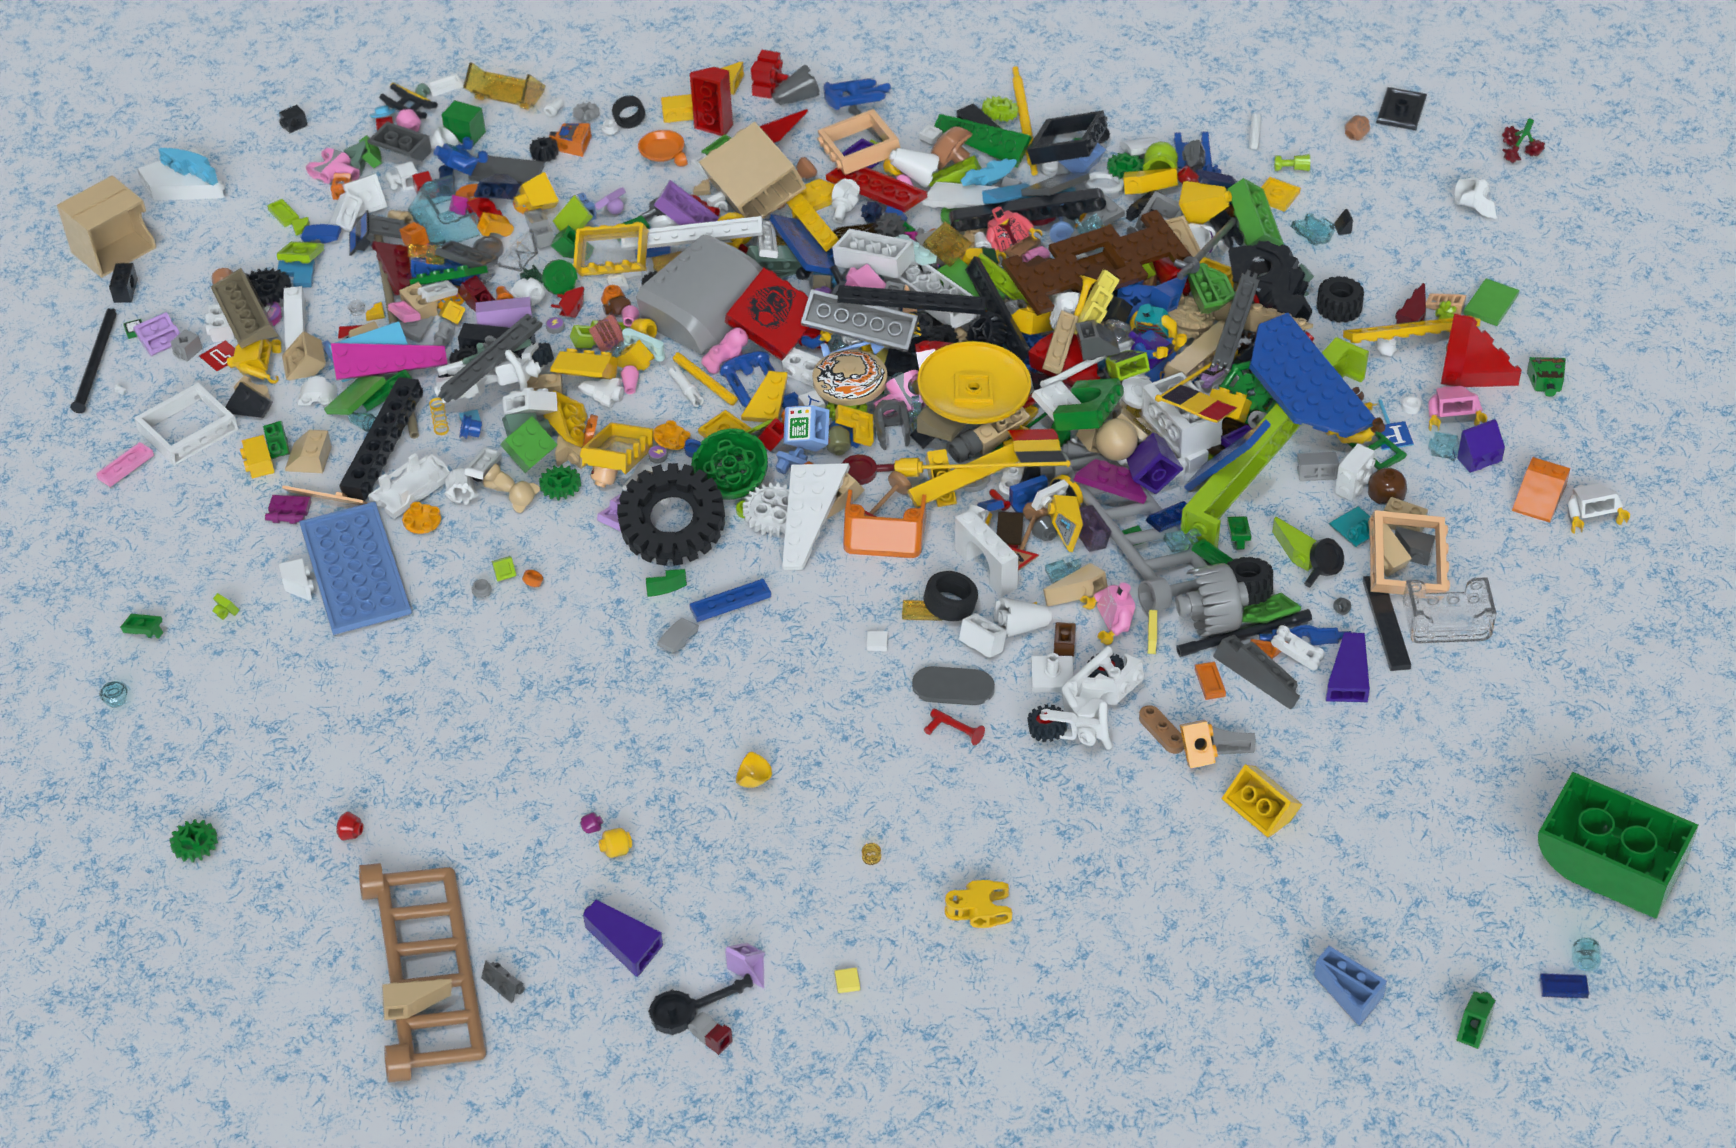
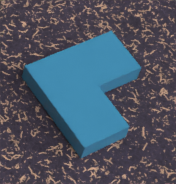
M314 259L306 264L300 261L290 263L278 262L277 270L280 269L281 272H285L289 277H294V287H312L315 268Z

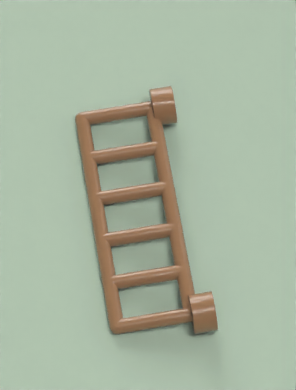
M381 863L359 865L362 900L378 899L390 983L452 979V987H461L465 1007V1010L414 1015L407 1019H395L399 1044L386 1045L384 1047L388 1083L411 1080V1068L484 1059L486 1048L455 870L451 867L383 874ZM437 881L444 882L447 902L396 908L392 906L390 886ZM449 915L453 937L398 943L395 921ZM455 951L459 973L403 979L401 956ZM467 1023L471 1047L414 1053L411 1030Z

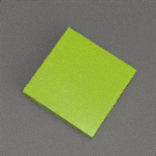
M574 195L554 218L553 222L559 231H562L568 225L576 231V229L585 227L593 216L579 197Z

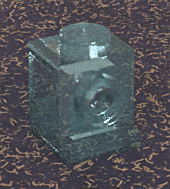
M1435 432L1434 438L1430 439L1428 446L1432 456L1448 458L1455 462L1460 445L1458 435Z

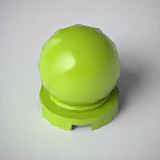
M1163 141L1151 144L1144 155L1143 171L1177 168L1178 154L1175 147Z

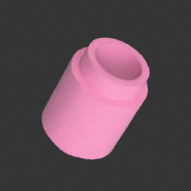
M1039 246L1026 251L1022 255V260L1027 263L1039 255L1048 261L1050 253L1047 248Z

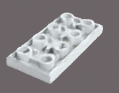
M935 182L928 191L927 198L922 203L924 206L932 208L946 207L947 209L986 205L985 203L983 204L982 191L999 187L984 185L963 186V184Z

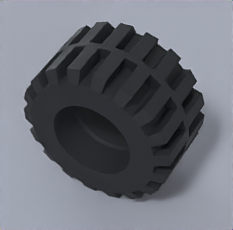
M1346 276L1329 277V279L1323 280V283H1320L1318 288L1316 305L1318 313L1325 319L1328 318L1329 321L1339 323L1341 321L1355 320V317L1358 318L1362 312L1363 286H1360L1359 282H1355V279H1349Z
M1253 557L1235 558L1227 563L1233 570L1237 582H1244L1249 598L1248 606L1258 605L1260 602L1264 603L1267 599L1271 598V594H1273V569L1271 564L1260 558Z

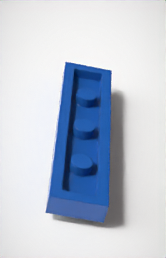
M760 579L690 603L689 606L696 621L700 622L771 597V591L765 580Z

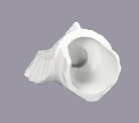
M1476 177L1459 179L1456 183L1454 203L1456 205L1476 208L1477 212L1482 216L1497 218L1494 202L1486 198L1487 193L1490 192L1489 183L1485 179Z
M1057 293L1051 296L1054 310L1051 311L1049 319L1053 329L1056 327L1061 310L1074 314L1080 293Z

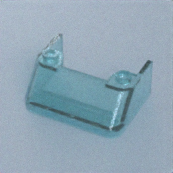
M452 175L423 184L408 208V212L413 216V222L425 227L430 242L428 244L433 250L451 240L459 243L480 236L475 212L458 217L452 211H445L440 214L435 206L451 200L452 195H455Z

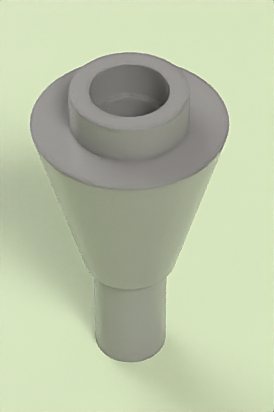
M1067 441L1062 446V452L1069 459L1098 454L1089 452L1085 447Z

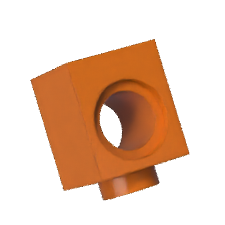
M415 222L399 229L404 245L414 250L430 243L425 227Z

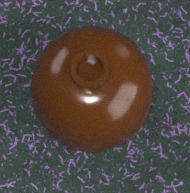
M1382 468L1372 474L1368 483V495L1371 500L1382 505V502L1388 503L1391 497L1402 501L1405 499L1407 481L1400 471L1393 468Z

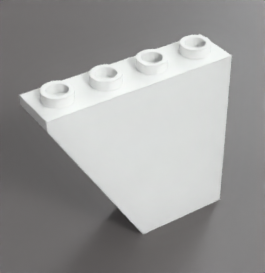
M196 148L187 150V151L194 152V153H197V154L203 156V154H202V153H199V152L196 150ZM161 161L138 168L141 183L153 200L224 198L223 190H225V187L221 180H218V183L212 186L191 173L184 176L175 172L170 167L163 165Z

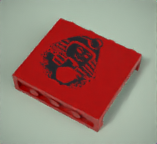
M763 268L726 313L725 323L732 328L743 329L751 341L783 361L810 328L801 325L809 297L803 291L794 288L788 281L779 278L773 271Z

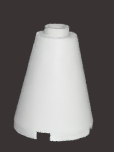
M903 148L892 150L889 156L890 163L923 187H927L933 178L931 175L933 171L936 172L939 163V156H936V154Z
M1004 597L999 598L1000 601L995 603L994 622H998V626L1007 630L1006 638L1046 627L1052 621V612L1047 606Z

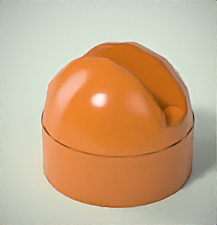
M684 152L679 153L674 158L676 165L680 167L688 165Z

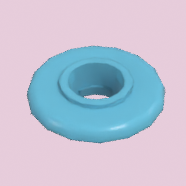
M387 105L375 108V112L369 116L371 118L388 116L395 113L396 109H389Z

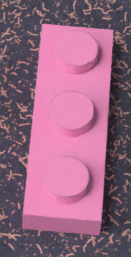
M139 442L96 473L97 478L111 487L153 457V450Z

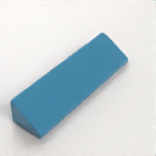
M1024 183L983 190V204L1028 198L1030 196H1022L1021 189L1030 185Z

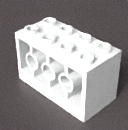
M1182 372L1142 386L1141 416L1165 439L1170 448L1181 459L1221 444L1222 420L1218 423L1211 422L1177 406L1155 400L1156 395H1161L1187 378ZM1191 380L1183 384V386L1201 392L1200 389H1197Z

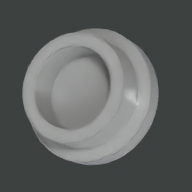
M479 579L473 583L471 590L474 596L483 598L491 593L492 588L487 580Z

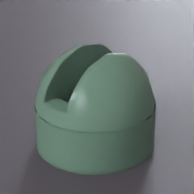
M421 83L416 87L415 93L426 98L430 94V88L426 84Z

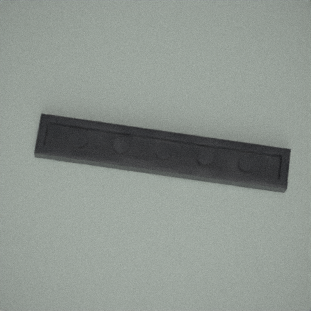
M1363 576V585L1390 671L1411 669L1410 658L1389 593L1371 592L1370 576Z

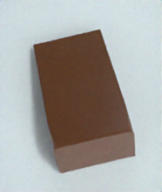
M1056 623L1054 653L1058 654V656L1074 657L1075 623Z

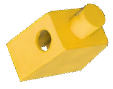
M545 172L521 185L519 189L521 195L514 197L516 206L519 207L525 204L528 211L539 208L541 210L554 208L559 202Z

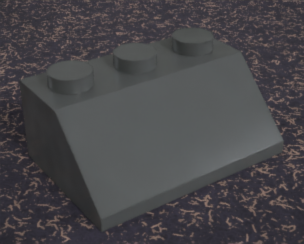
M386 122L368 140L369 144L419 161H423L432 152L428 135Z

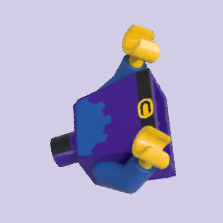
M1134 328L1128 335L1135 342L1131 347L1132 351L1147 353L1150 370L1169 356L1175 347L1174 345L1182 347L1187 342L1186 334H1177L1176 339L1173 337L1163 338L1150 329L1142 334Z

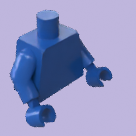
M470 137L463 138L462 145L453 146L445 143L443 147L436 146L434 149V155L438 156V159L446 166L470 176L478 162L485 163L488 161V153L486 151H479L478 158L473 157L467 151L473 148V140H470Z

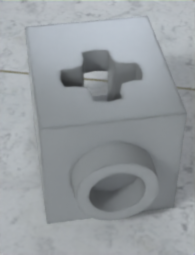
M186 329L171 341L173 354L177 358L189 361L202 350L199 335Z

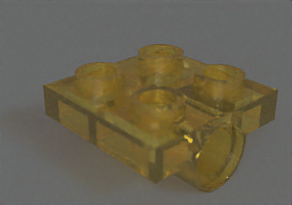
M944 222L924 241L923 246L951 267L973 243L947 222Z

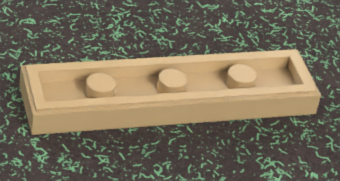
M1061 310L1042 369L1056 374L1061 373L1076 327L1075 323H1077L1079 318L1078 316Z

